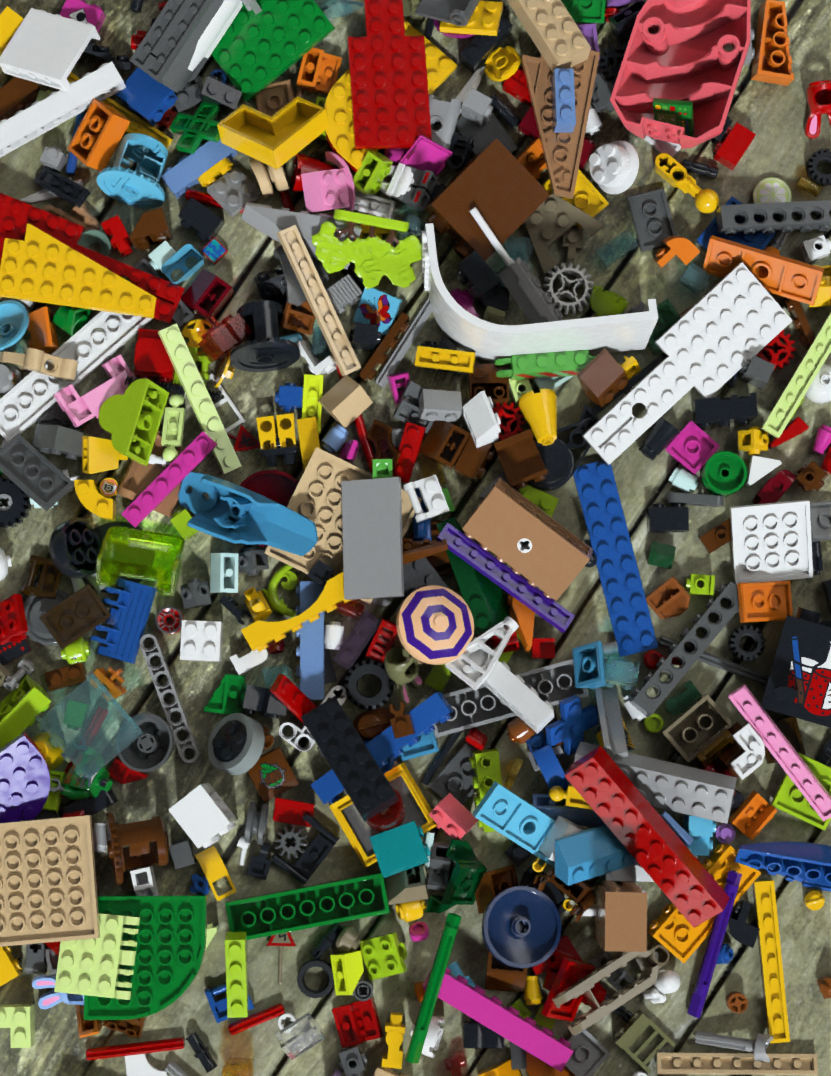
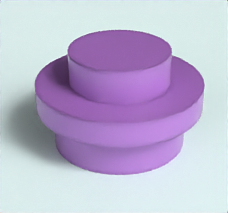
M724 823L717 827L715 835L718 841L726 844L734 840L736 833L733 826Z

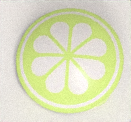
M774 177L760 181L753 192L754 204L791 202L792 198L789 186L783 180Z

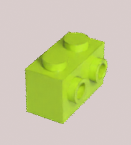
M368 151L361 163V168L353 177L354 187L365 195H375L381 189L383 179L390 173L393 161L379 151Z

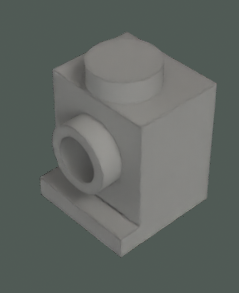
M46 146L40 161L44 167L46 166L62 173L68 160V155L55 146H52V148Z

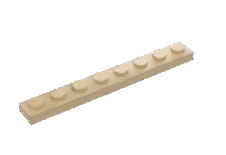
M296 225L276 233L342 377L360 369L361 365Z
M656 1053L657 1074L817 1076L818 1061L817 1054H767L770 1058V1063L754 1060L753 1053Z

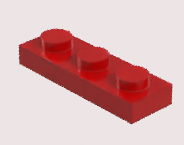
M411 422L406 423L398 450L401 455L394 471H392V476L400 477L402 482L410 483L426 427Z
M284 674L277 676L270 691L303 723L301 716L317 706Z

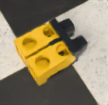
M293 413L276 415L278 435H276L274 416L256 418L261 455L265 460L267 468L277 466L276 456L284 455L285 465L295 464L298 452L295 416Z

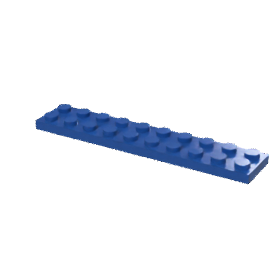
M602 460L578 466L573 474L591 548L593 549L592 552L597 557L596 568L614 638L618 645L619 657L658 648L611 464L608 465Z

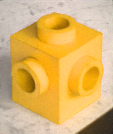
M748 427V430L738 431L739 451L748 452V455H760L761 451H768V432L760 430V427Z

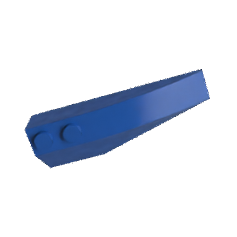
M763 842L740 845L735 856V862L757 870L760 868L768 871V874L774 876L776 874L785 876V880L791 882L794 880L802 882V886L807 888L831 891V846L804 842Z

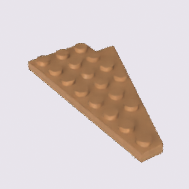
M590 50L586 61L570 67L574 68L576 126L573 133H553L551 87L553 72L542 55H540V58L522 55V66L553 195L570 199H573L600 56V52Z

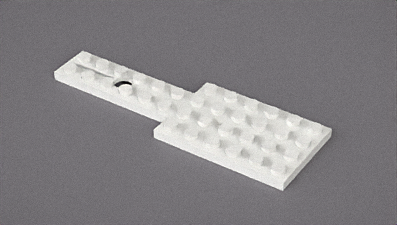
M742 262L739 263L655 341L667 357L582 435L583 438L610 465L692 387H695L704 398H710L744 366L747 359L751 360L753 356L762 350L793 320ZM636 403H642L646 408V413L642 418H636L632 414V407Z

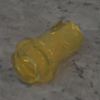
M802 175L797 183L799 189H803L817 197L823 187L808 179L809 176L805 177Z

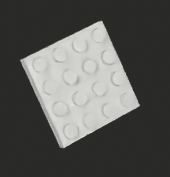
M809 500L730 507L735 585L737 583L813 578Z

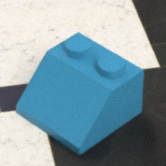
M596 641L573 648L575 687L595 689L606 686L605 656L602 642Z

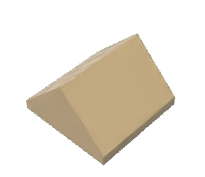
M345 375L318 400L345 429L373 404L361 385L348 375Z

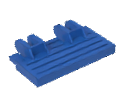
M119 578L117 586L125 588L124 591L108 586L105 589L109 593L119 594L118 600L102 599L103 603L119 607L118 610L110 608L109 613L111 616L107 618L106 624L112 625L113 629L97 625L94 628L99 631H107V637L103 639L94 635L91 636L90 640L108 645L107 647L99 645L98 654L135 664L140 647V639L144 634L157 589Z

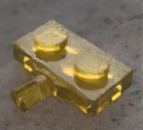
M515 757L514 760L510 759L505 768L508 773L504 787L508 790L511 789L514 781H516V776L524 761L518 757Z

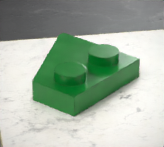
M226 674L203 712L222 714L242 713L243 708L238 707L241 686L245 684L246 676Z

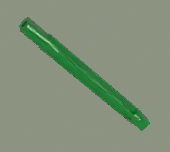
M448 913L405 1057V1061L412 1064L419 1063L462 916L455 913Z

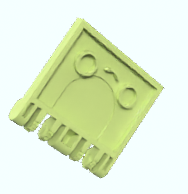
M99 913L100 938L61 941L54 992L130 1000L131 991L117 990V987L132 988V983L127 981L119 982L118 974L130 976L133 975L134 970L119 969V965L134 966L136 951L121 949L122 945L137 947V942L123 940V932L134 935L138 934L139 929L124 928V924L139 926L140 917Z

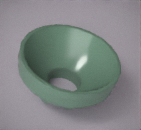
M88 230L82 233L78 245L90 249L93 244H99L101 247L100 254L107 257L110 256L111 243L107 235L99 230Z

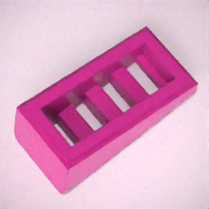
M406 371L387 376L396 407L400 400L399 396L404 391L397 392V388L406 387L410 379L409 373ZM403 378L404 382L397 384L395 383V380Z
M356 440L346 441L339 458L353 464L359 450L358 442Z

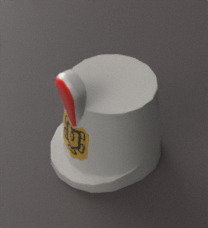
M0 364V395H5L22 380V375L16 368Z

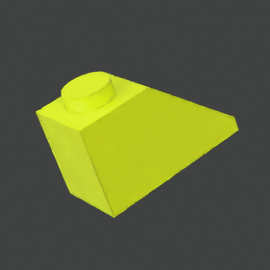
M361 950L330 955L336 995L353 994L364 971Z

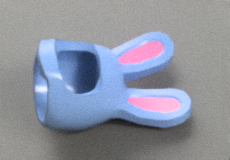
M39 975L32 979V987L34 989L55 988L56 976ZM52 990L38 998V1006L41 1009H48L60 1002L71 1005H84V995L60 993Z

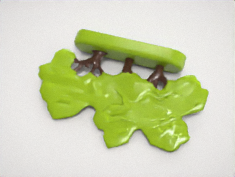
M334 209L333 218L346 221L348 226L338 230L332 222L326 221L321 224L319 233L311 236L312 244L316 246L315 255L322 262L327 273L331 274L341 271L348 263L352 262L356 265L355 273L359 278L363 279V284L367 290L379 285L381 277L384 275L391 280L393 285L407 288L416 279L410 264L422 259V244H420L416 235H410L404 240H399L395 235L396 231L407 232L409 229L408 222ZM356 224L370 226L369 236L366 239L358 238L354 234L353 229ZM375 227L390 230L386 240H382L374 234ZM334 232H339L338 235L335 237ZM349 232L347 239L340 242L339 237ZM351 235L354 236V241L350 239ZM393 241L397 244L395 248L393 247Z

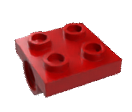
M14 594L0 602V645L26 639L28 627L22 595Z

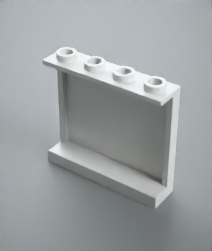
M31 8L1 54L0 67L5 74L67 92L71 87L67 80L68 75L92 38L100 40V36L96 27L91 23H83L74 18L69 19L59 14L54 15L41 9Z

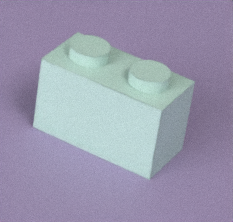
M211 553L210 593H238L239 553Z

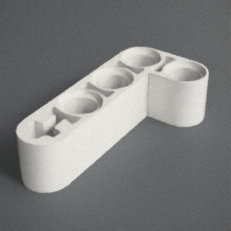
M342 686L333 687L322 703L326 702L329 698L336 697L334 694L335 690L340 691L342 689L344 698L337 699L342 707L348 698L346 695L347 690ZM285 722L279 728L280 736L300 751H308L315 744L306 726L300 729L291 722ZM287 725L292 726L294 730L293 735L290 737L285 736L283 733V729ZM302 737H307L310 741L307 748H301L299 745V740Z

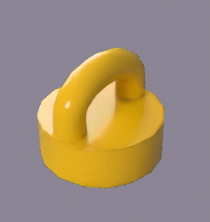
M810 890L805 894L804 904L807 908L819 910L823 907L825 898L822 893Z

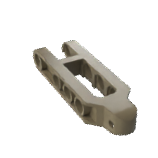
M655 945L647 948V952H622L554 996L552 1001L556 1008H560V1005L570 999H576L582 994L591 1007V1010L567 1025L570 1033L576 1035L655 984L659 968L669 961V951L663 945ZM630 960L636 961L641 970L640 978L598 1004L590 990L595 986L594 984L603 978L610 977V973L618 968L627 966L626 963Z

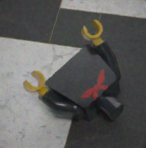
M537 857L534 863L523 873L519 886L538 889L539 885L533 886L536 875L544 876L545 872L543 869L546 866V863L542 866L537 863L540 857ZM546 882L544 890L541 892L553 901L559 914L571 911L573 905L569 903L571 899L567 898L565 900V897L554 884Z

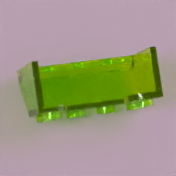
M119 526L110 527L107 530L97 558L96 585L110 587L117 583L119 576L147 581H157L156 590L158 593L164 596H174L180 578L185 540L178 535Z

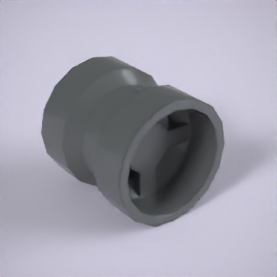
M368 979L359 980L353 992L355 998L359 1001H367L371 998L373 994V984Z

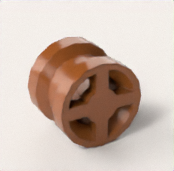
M733 991L727 995L726 1005L732 1012L742 1013L747 1009L748 1001L742 993Z

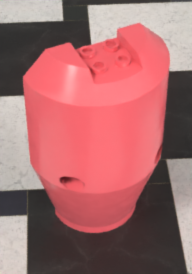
M751 0L646 1L636 17L610 98L613 108L627 130L642 139L649 136L654 139L680 144L681 149L695 147L722 133L750 46ZM654 98L691 101L693 103L694 136L685 135L684 127L654 120Z

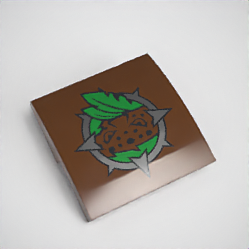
M280 746L260 756L256 764L248 771L264 802L299 784Z

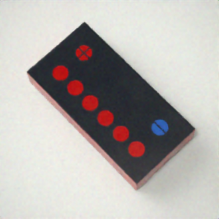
M24 639L0 645V663L5 666L31 652L32 650L27 640Z

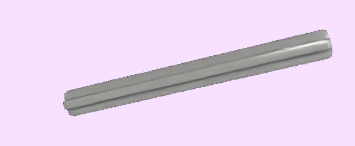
M429 296L377 376L375 383L380 387H385L388 382L387 376L394 373L432 313Z

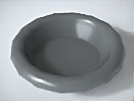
M58 589L56 600L30 595L23 605L28 627L26 635L34 642L45 646L58 645L39 617L70 597V595Z

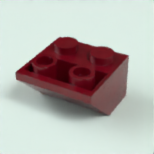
M203 269L181 300L212 322L232 296L234 290L232 286L218 276Z

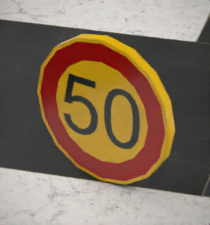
M231 351L226 353L219 366L214 380V387L216 388L219 387L224 377L232 379L235 373V368L229 366Z

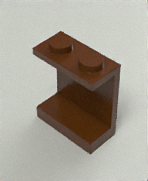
M531 429L494 443V448L511 487L520 490L527 487V483L531 481L538 483L546 479L545 476L548 475V470L545 468L536 447Z

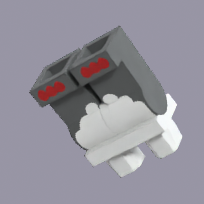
M399 163L398 166L391 165V171L388 176L392 180L390 183L383 181L380 191L387 195L390 200L396 201V203L398 202L424 212V207L430 199L429 194L432 195L438 182L437 176L432 171H423Z

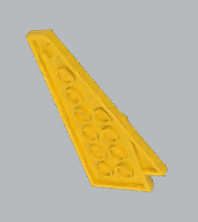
M27 223L25 241L9 238L4 240L0 266V297L154 318L155 296L35 226Z

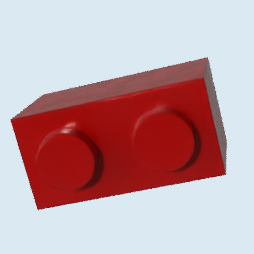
M736 122L734 127L729 126L724 134L726 139L723 143L719 142L714 149L716 154L713 159L732 171L756 136L755 133Z

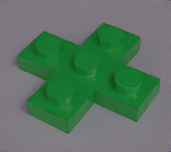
M202 101L194 116L183 113L177 114L169 128L173 133L182 134L176 144L178 151L194 154L203 139L219 142L220 135L217 127L219 121H215L216 116L221 110L218 104Z

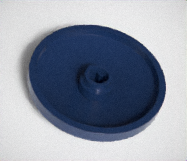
M528 886L511 887L498 893L487 905L482 919V935L490 953L501 963L515 968L534 967L547 960L557 948L561 936V919L555 904L543 892Z

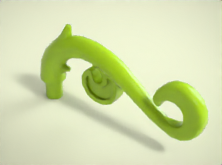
M285 564L270 579L268 590L263 588L262 591L275 612L282 616L286 615L293 618L296 611L288 608V605L284 604L283 598L279 599L277 595V587L283 577L288 579L287 582H281L285 590H294L298 584L296 574L289 571L293 567Z

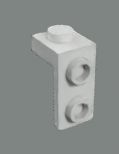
M306 340L296 343L299 347L300 355L306 359L308 368L313 374H329L337 369L333 356H328L320 362Z

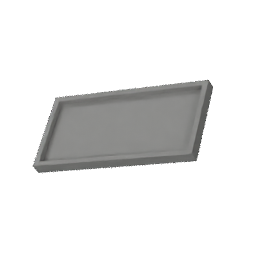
M389 477L341 481L344 599L355 600L404 596L401 478Z

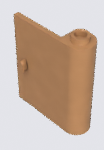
M158 431L151 454L163 457V451L167 447L161 445V432ZM175 447L178 451V456L186 449L185 447ZM131 460L117 490V494L134 501L167 467H163L162 464L149 463L147 466ZM182 482L154 511L171 518L179 501L178 494Z

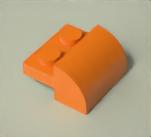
M313 47L302 58L296 84L308 92L314 93L316 91L328 95L333 85L337 82L342 57L324 53V50Z

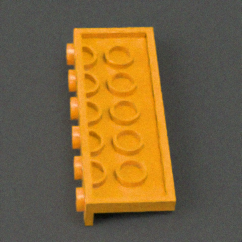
M722 843L715 848L714 854L709 859H706L702 865L722 889H724L729 870L742 874L734 901L735 905L759 877L761 872L735 862L737 851L728 843ZM671 903L664 907L658 919L652 921L647 932L684 964L711 933L715 916L693 928L676 906Z

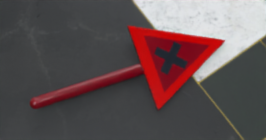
M242 425L237 436L227 433L229 438L236 440L234 444L235 452L261 448L260 443Z

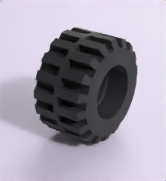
M365 660L355 664L348 671L344 688L347 690V697L355 706L365 710H374L382 707L389 701L394 691V681L389 678L383 664L373 660ZM365 674H374L381 681V689L373 697L363 696L358 690V681Z

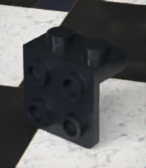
M280 264L272 271L260 272L257 274V277H254V281L262 300L276 301L285 308L287 302L286 283Z

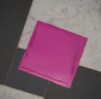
M420 134L399 163L423 171H432L437 176L453 152Z

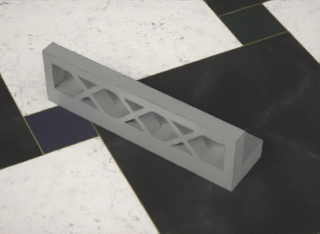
M602 687L595 688L605 751L613 760L627 757L629 754L617 688L602 690Z

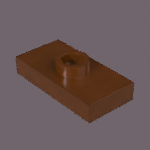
M730 518L699 537V540L709 554L732 540Z

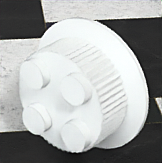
M618 140L598 147L589 158L590 174L593 180L608 194L616 195L626 191L636 179L639 169V157L636 149L629 142Z

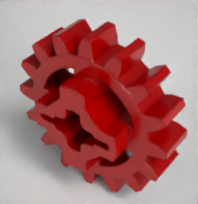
M784 330L755 355L774 364V370L776 366L780 370L783 368V364L788 366L790 364L788 359L792 360L794 358V355L791 353L796 351V348L791 347L795 341H789L791 335H783ZM772 346H775V349H778L776 353H774V351L770 349ZM786 354L782 360L778 361L779 355Z
M496 403V407L492 408L493 412L498 414L500 421L501 418H504L505 421L508 420L506 426L499 424L500 430L503 432V435L499 434L500 441L516 435L517 432H523L520 426H524L525 422L520 421V419L524 415L518 414L520 408L514 409V403H511L510 406H507V403H503V405ZM504 410H508L513 414L509 415ZM517 422L516 428L511 432V425Z

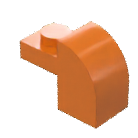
M670 236L662 241L667 247L661 248L655 254L656 258L653 261L662 268L676 256L683 264L687 265L700 251L688 239L681 236Z

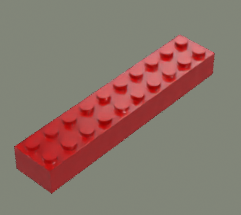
M601 745L570 766L564 775L693 928L724 911L730 897Z

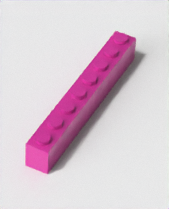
M446 967L438 998L562 1072L574 1052L568 1040L560 1037V1039L553 1036L554 1032L550 1029L538 1027L536 1025L537 1022L528 1016L523 1018L514 1007H505L502 1005L503 1001L495 996L490 998L485 994L486 991L477 985L472 987L467 984L469 981L461 975L454 976L451 974V970ZM430 973L428 974L427 978L422 984L425 990L430 977Z

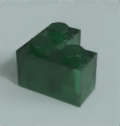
M669 299L657 305L658 320L656 324L658 328L652 332L647 343L654 356L662 351L655 341L681 318Z

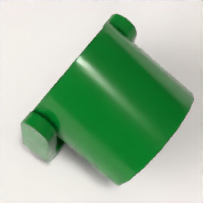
M61 306L54 315L53 323L73 336L88 323L91 309Z

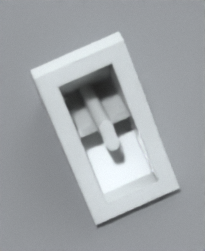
M751 456L745 486L748 488L782 464L781 461Z

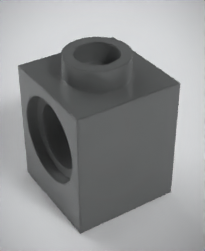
M184 837L173 840L174 844L170 845L169 849L175 869L195 864L196 858L191 840L185 841Z

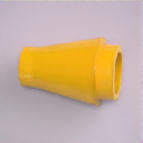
M527 976L523 997L525 1005H541L543 997L538 983V976Z

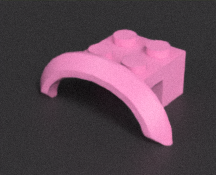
M325 151L326 161L333 162L339 169L301 174L306 211L311 213L345 208V211L353 212L355 188L350 169L344 159L337 153Z

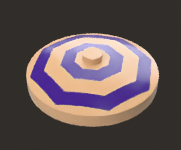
M430 585L415 590L404 599L397 613L396 628L398 637L409 654L421 662L442 665L459 658L462 653H465V648L473 639L474 619L469 606L460 595L449 588Z

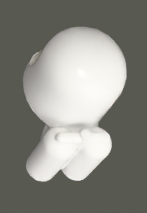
M659 970L654 987L644 991V998L650 999L653 1004L664 1003L667 999L665 994L673 993L679 989L681 984L679 975L673 970Z

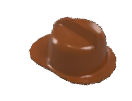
M388 708L366 711L354 719L353 726L363 742L364 740L371 741L391 726L390 719L395 718V715Z

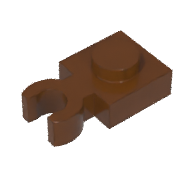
M404 701L400 702L401 708L399 711L395 709L394 704L389 706L391 713L395 715V718L390 719L395 739L416 733L411 714L405 715L404 713L406 710Z

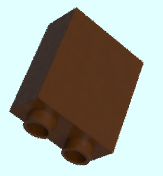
M496 138L488 142L424 207L430 213L425 220L427 224L433 223L434 231L438 235L443 236L447 231L457 241L452 248L462 260L476 250L483 260L486 261L496 250L469 211L474 207L477 208L502 245L550 194Z

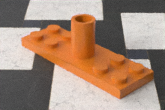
M713 235L710 237L702 269L703 273L724 278L742 262L768 292L814 306L824 268L781 256L779 250L772 246L760 250Z

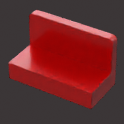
M280 797L275 798L273 821L311 827L302 816L306 812L314 816V803Z

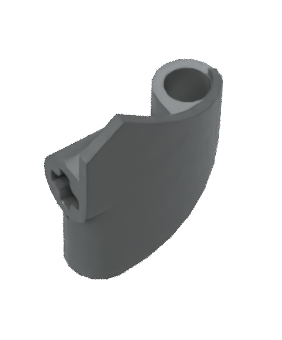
M282 245L274 250V255L281 263L283 269L287 303L300 306L307 299ZM311 257L324 285L329 281L328 274L318 261Z

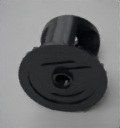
M255 300L243 304L237 310V322L246 328L247 342H242L241 345H237L232 349L230 363L234 367L249 372L276 371L294 364L300 358L299 347L294 342L284 338L280 339L278 325L282 320L285 310L283 305L272 300Z

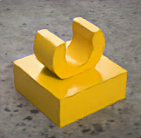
M624 356L625 362L620 366L625 370L628 380H630L641 371V368L633 356L630 358Z

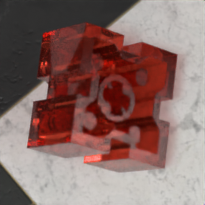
M239 313L233 317L231 314L228 315L221 323H218L211 314L206 318L211 328L201 336L202 341L198 346L209 361L213 363L244 341L252 333V330Z

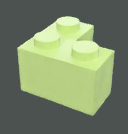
M35 1003L0 1004V1028H10L11 1048H29L35 1044Z

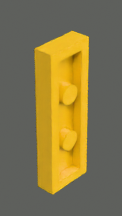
M417 346L415 366L473 373L476 354L474 352Z

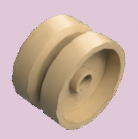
M252 157L249 158L264 199L273 196L272 182H274L279 192L289 189L283 165L275 169L269 165L264 166L262 162Z

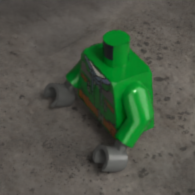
M78 737L83 741V745L77 746L74 743V747L78 750H84V753H79L62 783L57 778L51 779V782L56 783L58 787L53 788L50 786L49 790L53 793L60 791L61 795L74 801L87 799L88 797L95 798L101 790L108 792L113 785V782L108 779L110 773L106 770L107 764L102 755L93 747H88L83 737Z

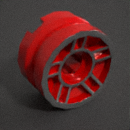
M167 606L158 611L155 623L160 631L166 634H175L181 630L184 616L180 610ZM167 617L173 618L172 624H167Z

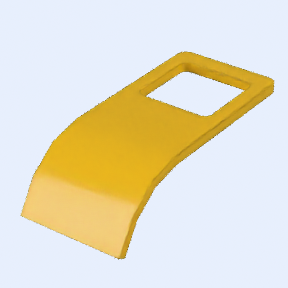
M215 846L194 855L217 901L236 892L235 886ZM226 876L232 889L218 896L212 883Z

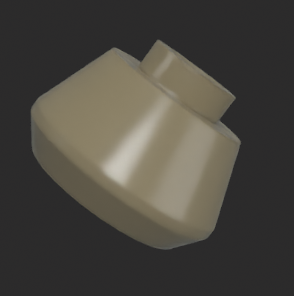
M346 926L340 933L336 941V947L339 951H356L360 946V935L353 926Z

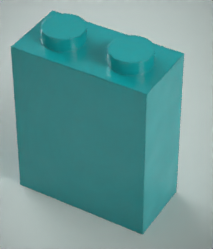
M415 821L369 837L384 878L429 862L428 856L431 855L427 844L423 845L421 837H424L421 825L417 826Z

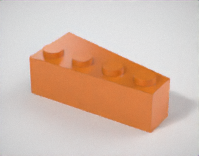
M764 0L759 7L755 58L752 64L751 80L788 86L794 80V73H792L791 67L792 56H790L789 51L790 40L787 34L786 8L783 1Z

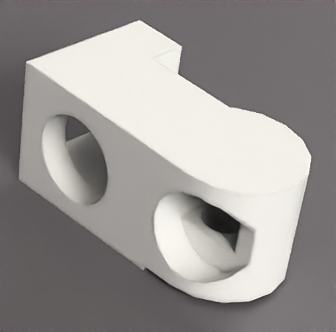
M267 649L261 652L251 650L250 653L241 658L238 654L229 658L238 675H242L264 663L268 659L269 653Z

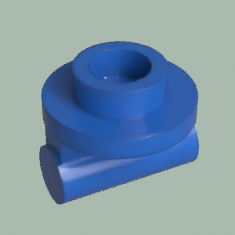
M722 944L716 964H729L733 959V949L729 944Z

